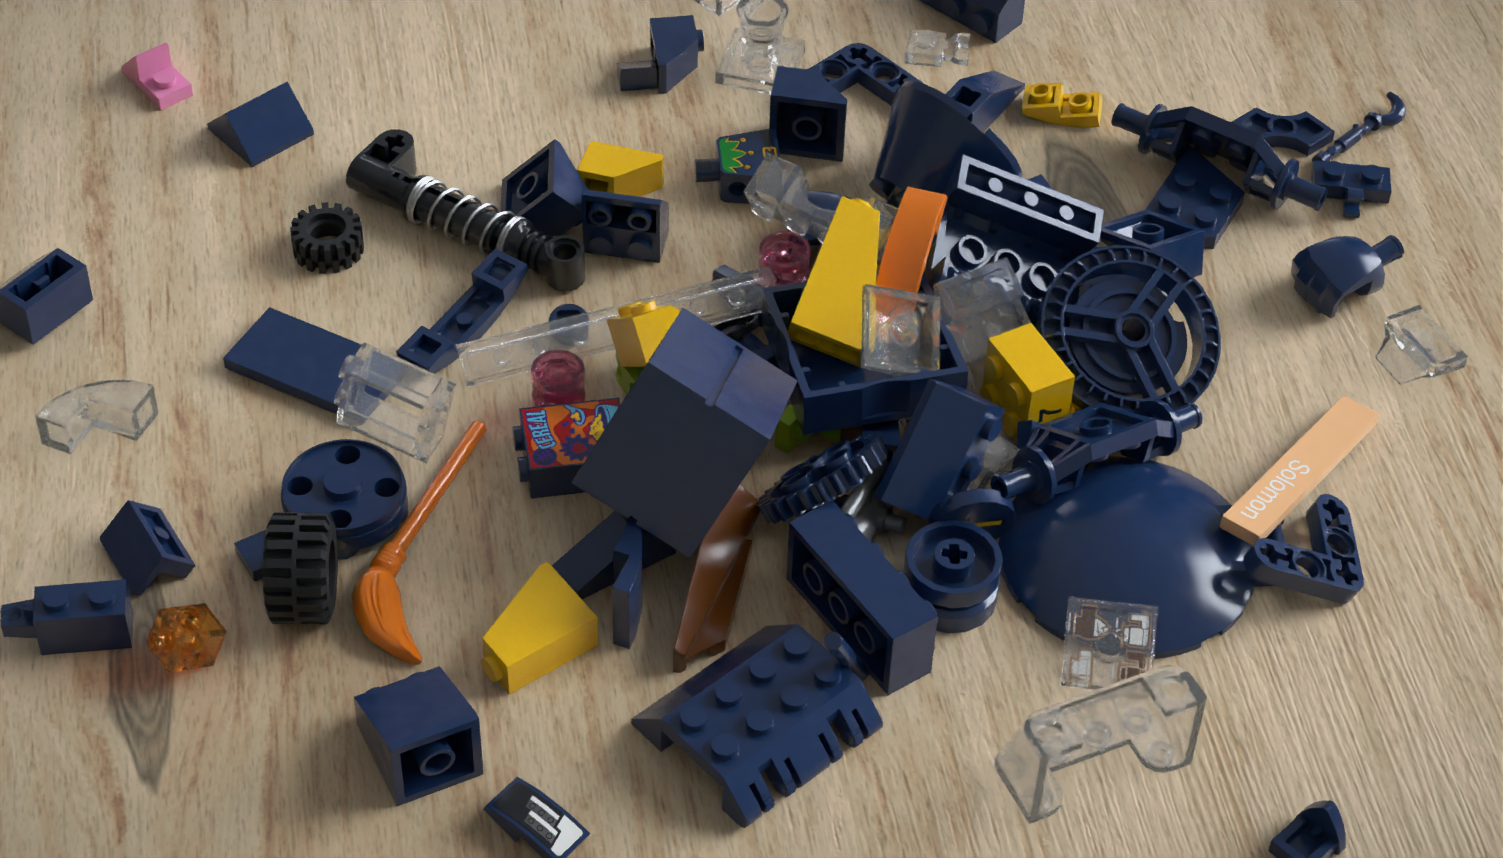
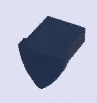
M1331 800L1318 801L1308 805L1296 816L1294 821L1271 840L1268 851L1276 858H1330L1334 853L1339 855L1346 848V833L1337 805Z

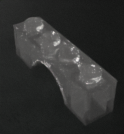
M767 152L744 190L751 205V211L764 220L771 221L774 218L783 222L789 230L798 235L804 236L806 233L813 235L823 244L836 211L819 208L808 200L809 183L801 166ZM868 196L864 201L869 203L872 208L880 211L877 264L881 265L898 208Z

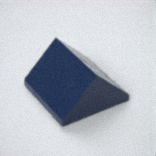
M288 81L207 123L208 130L251 167L314 135L313 127Z

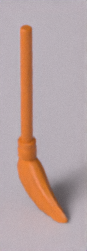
M473 421L392 541L382 545L380 552H377L371 561L370 568L359 576L352 592L353 610L365 635L386 653L410 664L419 665L422 663V657L408 630L401 593L395 577L401 569V565L407 559L405 551L486 433V426L481 421Z

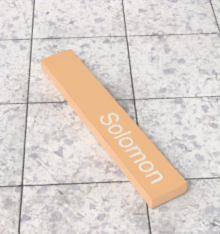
M1343 396L1222 516L1219 527L1252 546L1258 539L1266 538L1376 426L1380 414Z

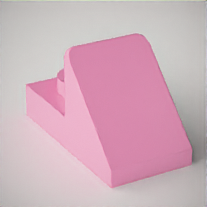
M166 42L134 56L121 66L122 72L160 110L193 96L191 83L172 66L169 45Z

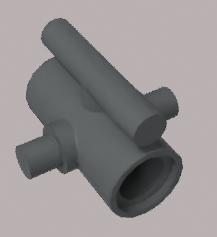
M887 459L881 462V466L873 469V473L866 476L865 480L855 487L849 495L843 494L841 497L837 496L834 500L845 514L848 513L855 519L859 530L869 541L872 540L877 531L886 533L889 530L902 534L907 523L906 518L893 514L892 507L894 505L874 497L889 466Z

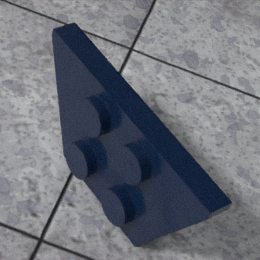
M1188 146L1146 209L1205 230L1204 248L1214 249L1242 206L1245 192L1197 150Z

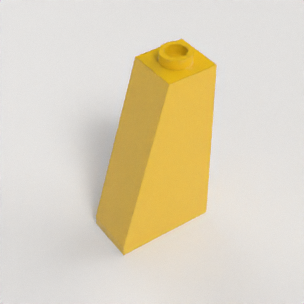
M841 197L787 331L790 340L860 368H863L872 347L880 211L872 208L866 201L857 198Z

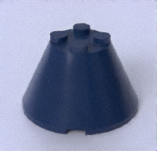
M909 80L905 81L895 91L874 178L869 183V186L876 194L887 201L884 204V208L895 217L907 187L943 194L962 155L969 156L1023 178L1021 167L1009 148L990 128L983 133L967 119L971 111L941 91L926 84Z

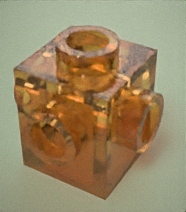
M206 603L163 608L158 610L146 644L167 673L214 666L227 631Z

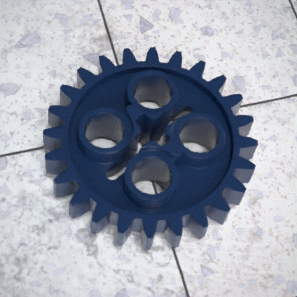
M868 433L862 438L857 436L850 442L848 440L838 442L824 450L821 454L812 455L807 461L785 472L780 477L781 480L773 483V487L764 491L765 494L758 498L759 501L756 504L768 523L773 522L776 524L781 520L786 522L794 515L796 518L824 503L834 501L838 495H842L857 487L865 480L866 476L873 473V469L882 465L881 462L887 459L888 451L876 433L873 435Z

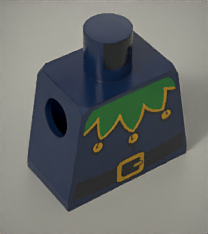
M776 128L719 137L716 140V158L694 160L695 181H718L721 201L726 203L782 206L784 176Z

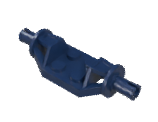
M1120 103L1113 113L1112 126L1140 136L1138 151L1146 155L1151 151L1177 163L1187 147L1195 145V149L1207 157L1215 158L1216 155L1228 159L1229 163L1236 169L1246 172L1242 182L1245 192L1270 201V207L1278 210L1289 198L1311 207L1315 211H1319L1326 199L1328 188L1318 186L1298 177V160L1292 158L1284 165L1261 134L1193 106L1167 110L1165 105L1158 104L1147 115ZM1263 176L1274 185V188L1260 182Z
M1160 399L1147 401L1141 406L1139 412L1104 403L1090 406L1036 426L1027 445L1017 451L1014 458V469L994 475L991 478V489L999 491L1003 498L1006 496L1012 498L1024 493L1035 504H1045L1052 500L1055 494L1079 487L1086 464L1104 461L1108 459L1109 454L1119 450L1121 455L1142 462L1158 455H1172L1178 451L1181 445L1182 433L1201 426L1202 413L1194 403L1191 404L1189 402L1181 407L1172 409Z

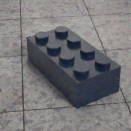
M831 501L790 521L786 579L829 629L841 635L868 667L870 676L883 691L890 695L931 673L938 623L937 612L928 600H923L916 593L906 575L900 570L896 571L887 561L879 545L873 541L870 542L859 530L855 519L850 514H845L834 501Z

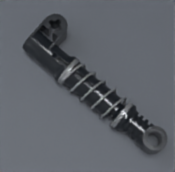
M391 129L381 133L351 162L346 174L347 187L401 211L403 217L414 224L426 222L427 228L430 231L437 228L444 230V235L447 239L457 236L461 238L464 246L473 243L479 246L481 254L489 251L492 252L496 248L526 263L528 269L546 276L549 286L555 290L572 291L578 289L585 282V252L581 240L569 235L553 237L540 230L538 231L534 228L533 223L525 217L515 216L511 211L500 213L498 207L493 203L482 205L477 196L469 195L465 197L463 191L459 188L447 189L444 182L432 176H415L417 167L414 139L407 131ZM504 214H509L513 218L510 220V218Z

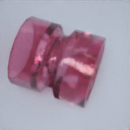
M786 231L771 233L763 238L759 246L758 284L762 288L808 281L811 248L808 241L799 234Z
M552 350L539 355L533 361L531 366L532 407L586 401L584 389L585 367L578 355L565 350Z

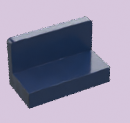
M127 500L100 536L102 545L122 579H126L131 594L141 596L159 572L186 578L196 566L161 508Z

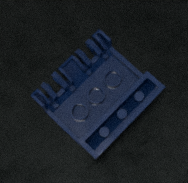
M962 155L943 193L947 195V201L938 233L934 235L925 275L931 288L948 296L952 295L954 298L962 301L969 296L977 307L988 308L993 313L1020 323L1024 322L1025 325L1032 323L1036 327V316L1041 299L1050 283L1068 263L1080 255L1091 251L1099 244L1104 210L969 156ZM1080 285L1071 292L1067 304H1076ZM1064 318L1063 327H1068V318Z
M799 624L765 626L631 719V724L660 752L675 743L723 788L722 810L743 828L752 824L761 817L762 812L767 813L775 805L773 796L770 794L760 773L765 771L775 790L782 797L785 796L786 798L794 793L796 788H801L830 766V762L835 763L842 758L841 746L838 744V740L829 725L831 722H833L846 745L848 744L849 747L853 748L883 727V721L861 679L848 667L842 666L831 652Z

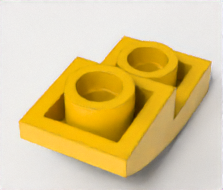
M1062 83L1025 85L1022 114L1057 125L1099 127L1103 104L1101 92L1064 94Z

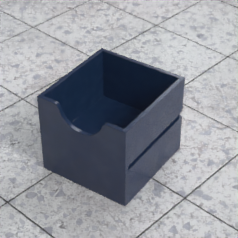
M682 308L572 481V484L627 519L630 516L637 519V525L691 558L770 441L797 380L685 308Z

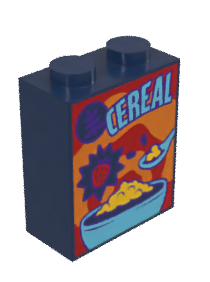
M619 397L519 408L520 426H512L515 451H523L524 457H517L520 483L528 482L531 499L586 493L572 484V481L620 406Z

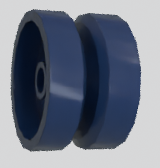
M958 520L936 521L920 528L910 538L905 553L904 574L916 593L923 600H928L934 606L938 615L936 631L944 633L967 632L983 625L994 612L998 598V582L1003 559L998 543L990 533L975 524Z

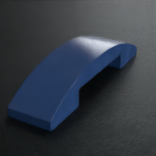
M495 248L471 273L472 286L430 329L421 325L396 351L397 357L429 374L453 363L467 352L501 315L528 271L527 264Z

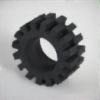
M328 202L321 203L322 208L317 209L315 204L308 206L309 213L301 210L298 213V218H293L291 222L292 227H290L293 255L297 259L298 264L301 267L306 265L307 270L311 272L318 267L319 274H326L327 268H332L333 273H338L342 265L346 270L351 268L352 261L357 263L361 259L360 254L364 252L362 222H360L359 215L357 213L353 214V209L348 206L342 211V204L335 203L333 208H329ZM324 236H336V238L330 240L318 239Z

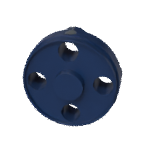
M340 439L318 444L300 454L289 465L283 477L281 489L283 512L329 513L336 528L339 560L355 556L360 549L373 546L386 539L408 516L406 480L399 463L388 451L370 442Z

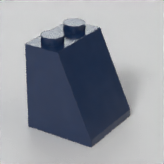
M440 666L425 672H416L408 678L382 687H374L363 694L354 696L358 728L396 806L484 774L479 717Z

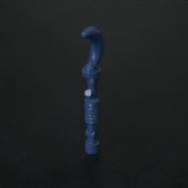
M1388 92L1386 97L1391 103L1389 113L1382 115L1381 113L1369 112L1364 117L1362 126H1359L1358 123L1353 124V129H1350L1335 140L1334 145L1328 147L1325 152L1321 151L1312 158V162L1314 160L1328 162L1339 152L1344 153L1361 140V136L1367 134L1370 130L1376 131L1381 126H1394L1400 123L1406 114L1403 100L1398 95Z

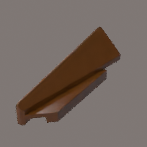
M739 485L700 544L674 645L673 672L681 673L685 671L687 662L707 652L713 657L726 649L752 553V540L747 539L760 513V509L756 504L759 500L741 485Z

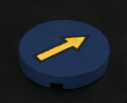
M972 489L959 492L950 497L951 503L943 508L941 503L936 505L928 517L929 524L947 520H958L975 524L990 533L994 540L1009 531L1015 522V512L1011 499L1008 496L1005 498L1001 497V493L993 489Z

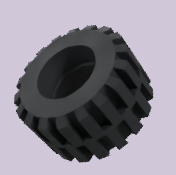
M274 512L266 528L263 549V596L266 613L272 624H327L333 615L337 594L338 551L335 524L329 513Z

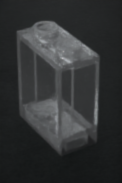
M364 342L356 355L349 354L341 366L339 378L344 380L334 398V403L339 405L336 423L427 464L444 436L456 383ZM366 384L422 409L421 416H416L366 393Z

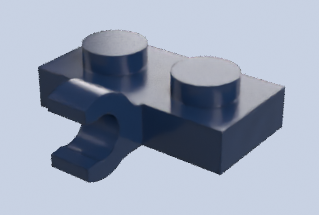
M1313 161L1311 170L1312 183L1328 188L1326 197L1343 199V216L1359 218L1360 202L1363 203V201L1389 203L1392 192L1390 168L1376 165L1346 164L1337 161Z

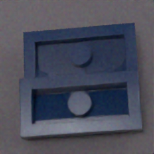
M630 519L613 550V644L630 649L640 624L643 601L642 533L640 526L636 524L637 520Z

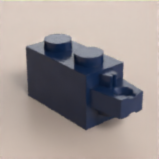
M126 579L35 586L34 599L4 604L1 608L0 623L3 636L37 638L41 655L132 648L133 609Z

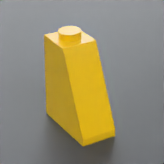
M548 561L536 569L483 636L484 658L481 659L483 671L491 682L495 683L498 681L510 695L598 646V617Z

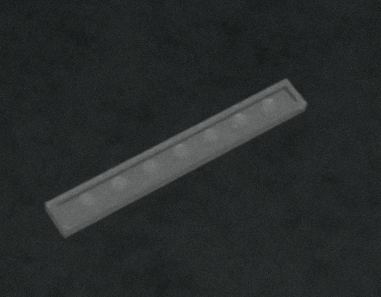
M768 266L456 345L466 385L469 387L615 350L606 319L618 316L617 308L638 301L644 303L654 300L656 306L671 305L680 311L682 308H685L706 323L713 325L761 313L762 288L777 285L771 267Z

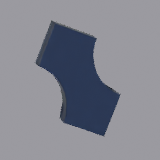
M1254 108L1232 121L1234 124L1261 134L1270 147L1289 148L1307 157L1331 143L1335 134L1334 130L1307 111L1292 116H1280Z

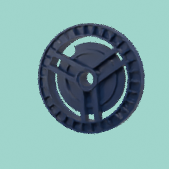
M1113 245L1100 247L1086 252L1068 263L1050 283L1041 299L1036 316V329L1075 376L1071 402L1079 406L1081 410L1104 403L1139 412L1141 406L1152 399H1160L1172 409L1181 407L1189 402L1193 404L1208 388L1216 373L1220 359L1221 333L1218 317L1203 287L1185 268L1174 260L1156 251L1138 246ZM1110 274L1129 275L1147 281L1144 283L1127 278L1106 280L1089 288L1075 305L1067 304L1071 292L1076 287L1098 276ZM1154 286H1157L1159 289H1161L1163 292H1165V293L1167 294V296L1164 295V294H1163L1161 291H1159L1158 289H1156ZM1173 302L1177 304L1184 315L1192 340L1191 364L1180 386H1178L1174 377L1185 360L1187 333L1184 321L1178 322L1173 320L1168 311ZM1064 318L1069 319L1068 327H1063ZM1122 330L1130 332L1134 336L1135 341L1128 340L1123 335ZM1066 341H1068V343H1069V347H1070V350H1071V353H1072L1073 357H1072L1071 354H1070V351H1069V348H1068V346H1067ZM1163 387L1166 394L1158 396L1156 390ZM1121 395H1142L1143 398H1129Z

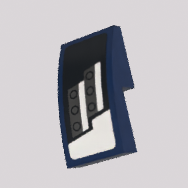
M516 777L483 809L515 842L523 838L542 858H567L590 835V832L565 809L519 777Z

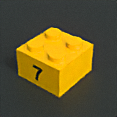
M1032 323L988 338L987 353L984 358L983 385L980 388V395L982 398L1005 409L1001 417L1003 421L1002 426L1009 436H1013L1017 441V425L1019 421L1034 420L1044 424L1069 415L1075 376Z

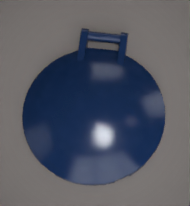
M1109 456L1108 459L1101 462H1090L1084 467L1079 487L1055 494L1054 498L1045 504H1035L1024 493L1017 495L1012 501L1015 522L1009 531L999 537L998 542L1003 559L1001 573L1007 588L1017 603L1022 602L1036 616L1035 622L1065 641L1067 637L1072 638L1074 615L1076 613L1078 617H1081V606L1096 607L1097 617L1103 619L1111 628L1110 634L1095 642L1084 641L1078 637H1075L1074 640L1090 645V650H1094V653L1116 658H1125V651L1145 653L1149 659H1158L1196 650L1201 647L1203 641L1218 633L1222 636L1238 621L1253 594L1254 587L1275 586L1255 579L1246 570L1243 557L1252 545L1219 527L1222 516L1233 505L1200 479L1175 467L1151 460L1142 462L1129 457ZM1284 520L1266 537L1267 539L1286 543L1281 526ZM1083 608L1082 618H1076L1074 634L1087 640H1097L1108 634L1109 628L1101 620L1095 618L1096 609ZM1084 609L1094 610V615H1085ZM1139 613H1147V614H1149V615L1151 616V619H1152V623H1151V636H1150V650H1141V649L1126 648L1125 646H1123L1122 649H1120V630H1121L1122 622H1124V626H1128V625L1138 626V624H1130V623H1128V615L1130 616L1129 622L1140 623V628H1135V627L1126 628V627H1123L1122 645H1127V646H1129V647H1137V648H1145V649H1148L1149 629H1150V618H1149L1148 615L1139 614ZM1069 615H1070L1069 633H1067V630H1068V618H1069ZM1084 615H1085V616H1094V617L1092 618V619H1093L1092 639H1090L1091 617H1085V618H1084ZM1140 615L1148 617V630L1141 629L1142 622L1131 621V616ZM1090 618L1089 638L1083 637L1081 632L1080 635L1076 634L1077 620L1083 621V619ZM1095 619L1105 625L1108 630L1104 634L1102 629V636H1099L1097 624V638H1093ZM1125 629H1129L1127 644L1124 643ZM1130 629L1143 630L1142 646L1129 645ZM1144 631H1148L1147 647H1143ZM1127 653V658H1126V659H1128V654H1131V655L1144 656L1145 659H1147V657H1146L1145 655H1143V654H1136V653Z

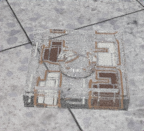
M1068 597L1060 686L1099 691L1109 689L1108 692L1150 696L1158 607ZM1125 682L1130 683L1125 685L1127 687L1119 689Z

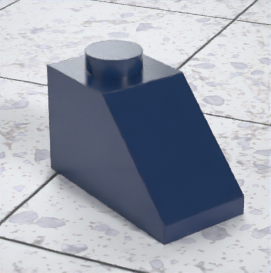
M693 15L650 18V52L652 60L657 66L659 94H665L698 67V52L704 51L702 29L696 30Z

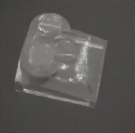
M869 284L864 285L862 289L861 367L891 374L893 377L917 374L920 372V368H926L928 372L939 370L940 297Z

